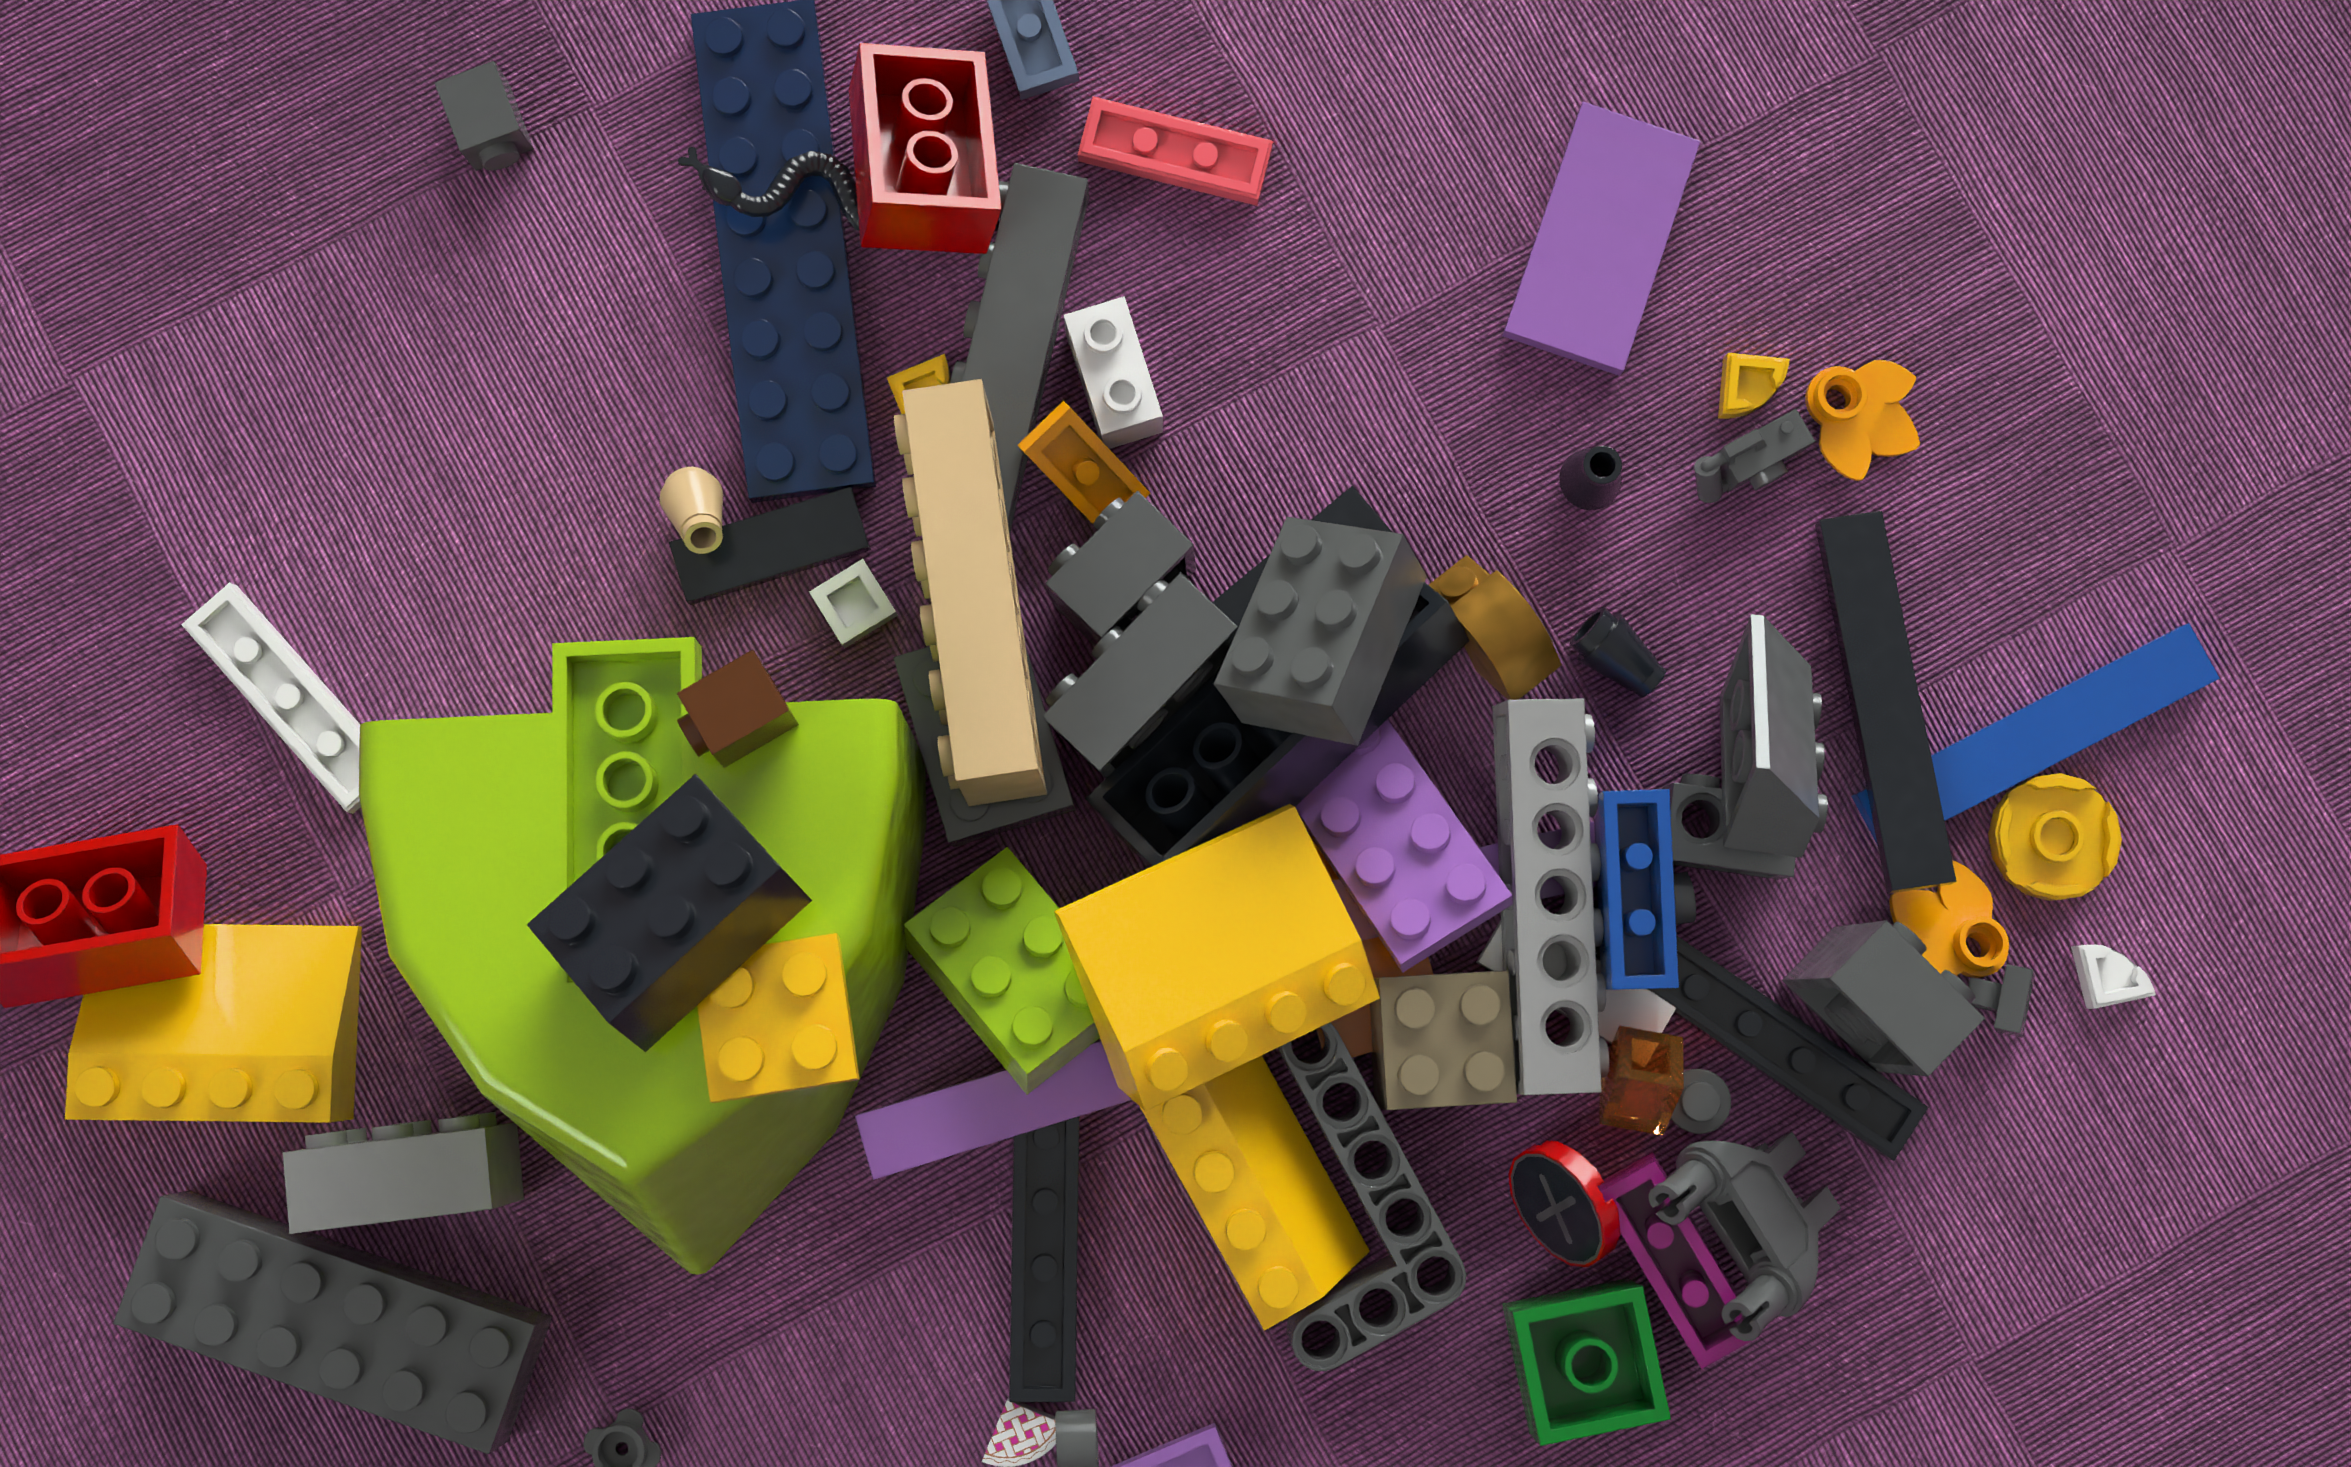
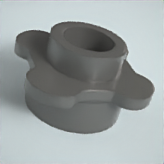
M624 1409L618 1414L616 1421L605 1428L594 1427L587 1432L583 1445L585 1451L592 1455L595 1467H655L659 1463L662 1455L661 1447L658 1443L650 1441L642 1427L644 1417L638 1410ZM624 1442L628 1445V1452L626 1454H620L617 1451L618 1443Z

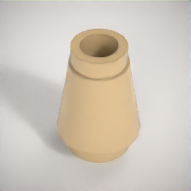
M684 467L674 471L666 479L660 492L661 508L690 551L698 554L712 552L719 547L723 539L722 486L713 475L698 467Z

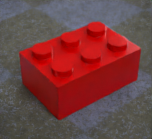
M859 43L849 86V103L861 247L987 254L1001 212V200L985 52Z
M179 824L0 855V1004L4 1008L201 974L207 864Z

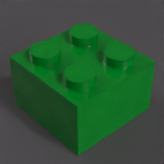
M1626 1278L1502 1304L1528 1431L1540 1446L1671 1420L1642 1285Z

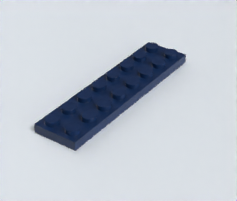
M797 0L691 14L709 166L733 174L740 182L742 192L749 196L757 197L766 192L774 177L788 159L808 151L832 154L835 157L818 13L814 0ZM820 176L805 178L783 209L765 218L747 216L737 212L731 206L721 205L713 200L749 500L752 503L832 493L851 487L852 490L877 487L843 213L830 183Z

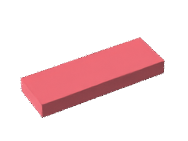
M1093 96L1077 155L1078 162L1258 206L1273 141Z

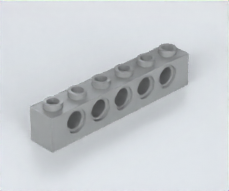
M1584 698L1506 700L1492 706L1499 877L1513 896V905L1501 911L1503 971H1509L1516 1091L1520 1095L1602 1092L1601 1077H1606L1609 1071V1051L1606 1040L1599 1038L1598 1012H1603L1606 1006V984L1602 973H1596L1595 947H1599L1602 944L1604 927L1600 909L1593 907L1592 882L1598 881L1601 869L1599 848L1596 843H1591L1590 817L1596 815L1598 806L1597 786L1593 778H1588L1587 753L1592 752L1595 742L1594 721L1590 714H1585ZM1541 749L1552 753L1559 764V774L1552 784L1543 781L1535 770V758ZM1545 813L1555 817L1562 829L1561 840L1554 849L1545 846L1538 836V822ZM1549 878L1556 880L1562 886L1565 895L1563 906L1555 914L1547 911L1540 899L1541 887ZM1553 943L1561 946L1567 956L1566 970L1557 979L1550 977L1543 966L1544 953ZM1560 1008L1569 1018L1570 1031L1566 1039L1556 1045L1549 1039L1546 1033V1021L1554 1010Z

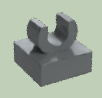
M2006 964L2003 984L1970 977L1968 987L1976 997L1970 1004L1974 1008L1997 1012L1994 1024L1996 1032L2023 1038L2035 978L2034 970Z

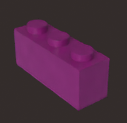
M1651 1152L1603 1180L1604 1183L1598 1186L1603 1194L1605 1202L1613 1198L1619 1211L1621 1235L1698 1365L1703 1369L1751 1341L1740 1340L1729 1330L1742 1317L1741 1313L1733 1321L1726 1324L1722 1318L1721 1312L1723 1307L1729 1301L1735 1299L1738 1294L1691 1215L1689 1214L1680 1224L1671 1225L1662 1221L1656 1213L1670 1201L1669 1197L1661 1204L1652 1208L1649 1202L1651 1189L1668 1177L1654 1153Z

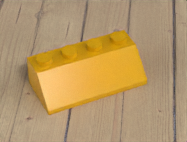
M1262 1056L1146 1112L1141 1108L1264 1331L1323 1298L1370 1252Z

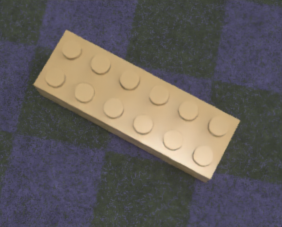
M982 379L904 390L902 393L905 414L894 415V426L900 455L904 454L907 474H914V477L902 478L908 517L913 519L916 537L922 536L923 539L911 542V551L916 579L921 581L924 598H931V604L920 606V617L925 644L930 646L933 662L939 661L940 669L929 671V684L934 710L939 711L941 724L948 725L949 735L938 736V750L943 776H948L951 790L960 788L968 806L1047 795L994 423Z

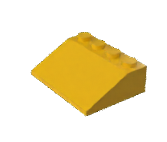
M1291 804L1054 911L1117 1086L1145 1112L1380 999L1361 938L1296 807Z
M204 924L200 975L83 995L68 1053L65 1120L331 1123L354 1119L362 926Z

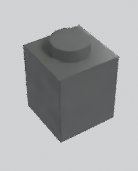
M494 61L434 82L459 150L476 171L483 168L486 170H500L509 167L520 159L521 154L534 150L511 86Z

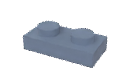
M986 0L1020 100L1079 81V73L1053 0Z

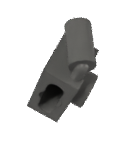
M1797 409L1725 445L1714 456H1705L1698 459L1694 465L1698 498L1705 503H1713L1718 501L1724 492L1727 491L1729 493L1749 481L1754 490L1757 491L1787 474L1789 471L1784 462L1802 453L1815 442Z

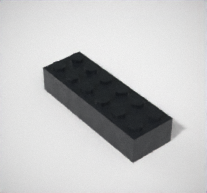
M1424 582L1358 746L1242 723L1214 685L1217 673L1085 799L1114 833L1150 868L1288 804L1296 807L1470 640L1449 602Z

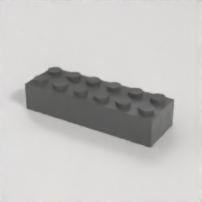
M189 1190L160 1196L113 1324L490 1454L509 1441L553 1316L311 1232L289 1234L288 1224Z

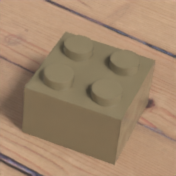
M1509 971L1374 978L1380 999L1370 1003L1373 1048L1372 1068L1374 1099L1380 1109L1396 1110L1517 1103Z

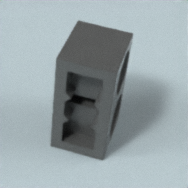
M1682 774L1681 783L1674 782L1662 787V789H1670L1674 866L1776 880L1794 877L1796 857L1723 847L1722 789H1719L1720 778L1701 774ZM1688 804H1696L1702 807L1708 814L1710 825L1708 832L1703 838L1691 836L1683 827L1682 814Z

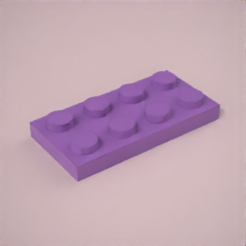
M1388 719L1296 806L1308 834L1402 973L1513 905L1511 892Z

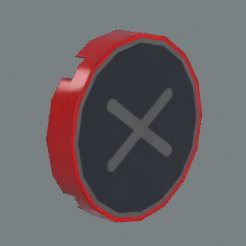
M1549 1140L1544 1141L1540 1145L1534 1144L1513 1158L1508 1173L1510 1194L1519 1217L1533 1238L1557 1259L1570 1266L1589 1267L1615 1250L1621 1234L1619 1211L1613 1198L1605 1202L1603 1194L1598 1188L1604 1181L1597 1169L1578 1151L1558 1141Z

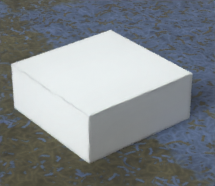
M861 559L809 591L844 648L898 616L864 559Z

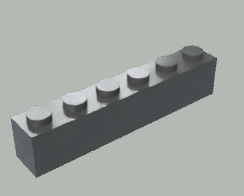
M1014 163L1010 182L999 181L1001 212L998 218L1000 219L996 240L995 242H990L987 254L980 255L978 277L986 279L981 302L970 301L965 318L963 336L972 339L967 361H956L950 384L982 379L994 423L1009 534L1011 533L1028 461V456L1019 448L1018 444L1036 427L1089 202L1088 179Z

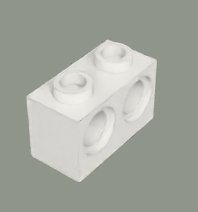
M1125 296L1065 314L1066 336L1100 440L1111 449L1163 433V415Z

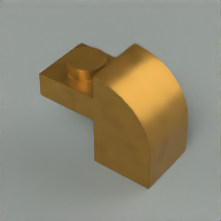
M1466 555L1429 584L1431 588L1449 602L1470 641L1464 647L1476 672L1508 700H1519L1562 666L1553 642L1539 617L1519 591L1498 570L1490 575Z

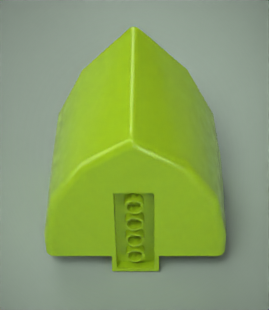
M695 637L552 643V713L379 720L360 724L359 799L388 953L481 1094L683 1269L691 1274L700 1275L709 1271L834 1135L859 1080L711 1103L697 1006L648 1051L644 1052L604 1019L527 924L696 774L812 900L765 944L833 933L839 935L859 1078H861L905 980L908 950L906 948L904 924L914 916L927 824L925 762L898 703L887 699H847L786 702L799 725L724 768L710 751L698 757L677 722V719L688 713L677 693L702 679V646Z

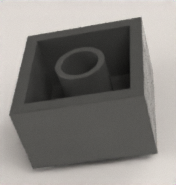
M1138 491L1126 502L1121 498L1111 502L1100 513L1093 524L1098 531L1081 548L1075 543L1069 545L1055 558L1048 568V572L1052 577L1045 584L1054 607L1094 646L1114 627L1119 626L1125 631L1142 613L1137 608L1138 602L1159 580L1164 579L1170 584L1180 573L1188 579L1196 571L1194 544Z

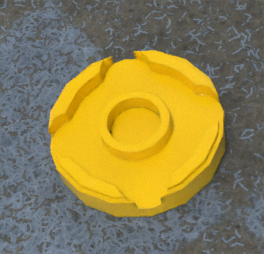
M2061 773L2028 778L2008 790L1993 810L1988 832L1992 859L2004 879L2025 895L2048 901L2082 897L2092 891V888L2099 885L2103 878L2108 877L2117 864L2122 837L2118 815L2111 804L2104 801L2102 796L2095 791L2096 788L2081 778Z

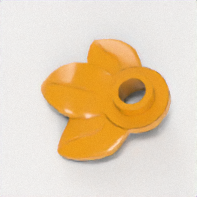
M1874 360L1856 371L1841 366L1829 367L1819 372L1810 381L1805 394V402L1811 417L1820 424V451L1825 460L1844 477L1854 481H1861L1869 469L1871 455L1893 457L1912 452L1919 447L1920 440L1914 423L1899 403L1909 393L1916 381V376L1909 370L1892 361ZM1828 390H1837L1843 394L1845 398L1844 409H1835L1828 404L1826 399Z
M1953 861L1957 882L1951 885L1938 886L1936 893L1929 890H1910L1890 895L1889 903L1893 922L1902 923L1921 939L1927 948L1922 956L1940 974L1947 970L1956 976L1961 973L1971 978H1984L1994 974L2004 965L2009 950L2007 933L1997 921L1992 919L1993 899L1991 892L1985 883L1966 866ZM1967 937H1971L1979 943L1981 948L1979 957L1973 956L1966 945Z

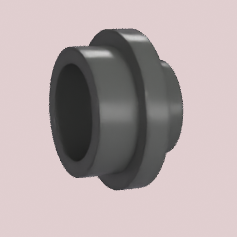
M1689 1069L1678 1074L1670 1082L1665 1095V1106L1670 1119L1679 1128L1690 1133L1704 1134L1716 1130L1725 1122L1731 1108V1095L1727 1085L1717 1074L1705 1069Z

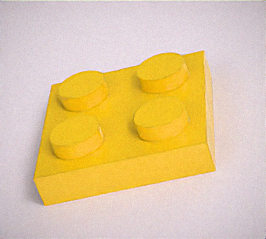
M837 933L764 944L697 1005L711 1103L860 1080L840 937Z

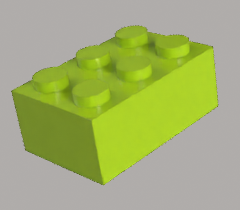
M1006 847L904 924L907 950L1026 1095H1028L1097 1041L1100 1036L1054 913L1055 910L1060 908L1011 850Z

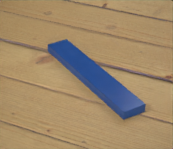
M2190 623L2173 629L1931 754L1944 821L2220 679ZM1867 788L1851 797L1877 844Z

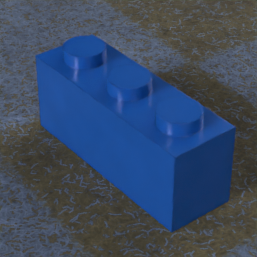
M1670 789L1602 791L1598 794L1597 812L1594 816L1595 843L1599 848L1601 860L1600 876L1597 881V901L1604 927L1603 941L1600 946V968L1605 980L1606 990L1679 988Z

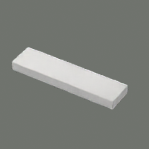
M228 583L181 625L346 812L354 814L361 807L359 799L360 724L237 585Z

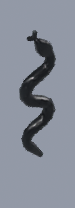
M694 147L688 148L689 157H680L678 159L679 165L692 166L698 171L702 189L706 190L707 194L714 201L721 205L731 206L737 212L750 217L765 218L778 212L792 198L805 178L820 176L830 183L842 213L853 228L859 231L856 183L849 168L832 154L808 151L788 159L778 171L766 192L757 197L749 196L742 192L741 184L733 174L709 165H703L698 161ZM997 221L994 232L998 231L999 221Z

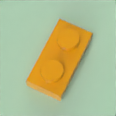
M1064 401L1018 444L1019 448L1092 524H1094L1100 513L1115 499L1121 498L1126 502L1136 491L1145 498L1150 494L1144 485Z

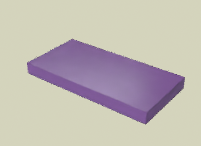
M1583 101L1569 137L1502 336L1620 376L1625 369L1700 141Z

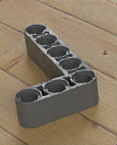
M1331 1023L1320 1027L1323 1031L1325 1042L1321 1053L1311 1059L1296 1057L1293 1054L1291 1042L1278 1047V1050L1389 1255L1337 1283L1323 1298L1289 1317L1286 1333L1294 1354L1304 1366L1314 1371L1334 1369L1446 1307L1461 1295L1466 1284V1271L1460 1256L1343 1040ZM1337 1083L1352 1085L1356 1094L1352 1109L1341 1116H1331L1325 1113L1322 1104L1326 1090ZM1371 1140L1380 1141L1386 1149V1159L1383 1165L1377 1171L1371 1173H1363L1356 1170L1354 1155L1358 1147ZM1402 1198L1415 1201L1417 1215L1410 1226L1401 1230L1387 1227L1385 1221L1386 1211L1394 1201ZM1434 1256L1445 1258L1448 1270L1443 1281L1432 1287L1418 1284L1417 1270L1423 1261ZM1376 1288L1389 1291L1392 1296L1391 1305L1386 1313L1377 1318H1367L1360 1314V1301L1368 1291ZM1316 1321H1327L1335 1326V1334L1331 1343L1319 1350L1305 1347L1301 1343L1305 1328Z

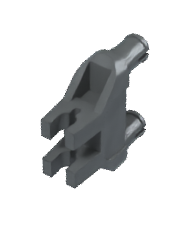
M1793 1132L1781 1136L1770 1147L1764 1143L1756 1146L1754 1149L1725 1141H1700L1692 1143L1678 1155L1676 1171L1662 1183L1657 1184L1649 1193V1202L1652 1208L1661 1204L1669 1197L1670 1201L1656 1213L1665 1223L1671 1225L1680 1224L1698 1205L1709 1220L1747 1281L1745 1284L1747 1287L1735 1299L1729 1301L1721 1312L1725 1324L1733 1321L1740 1313L1742 1314V1317L1729 1330L1736 1338L1743 1341L1755 1340L1777 1316L1787 1317L1794 1315L1809 1300L1818 1272V1231L1841 1209L1827 1186L1816 1190L1803 1202L1800 1197L1796 1198L1783 1176L1806 1155Z

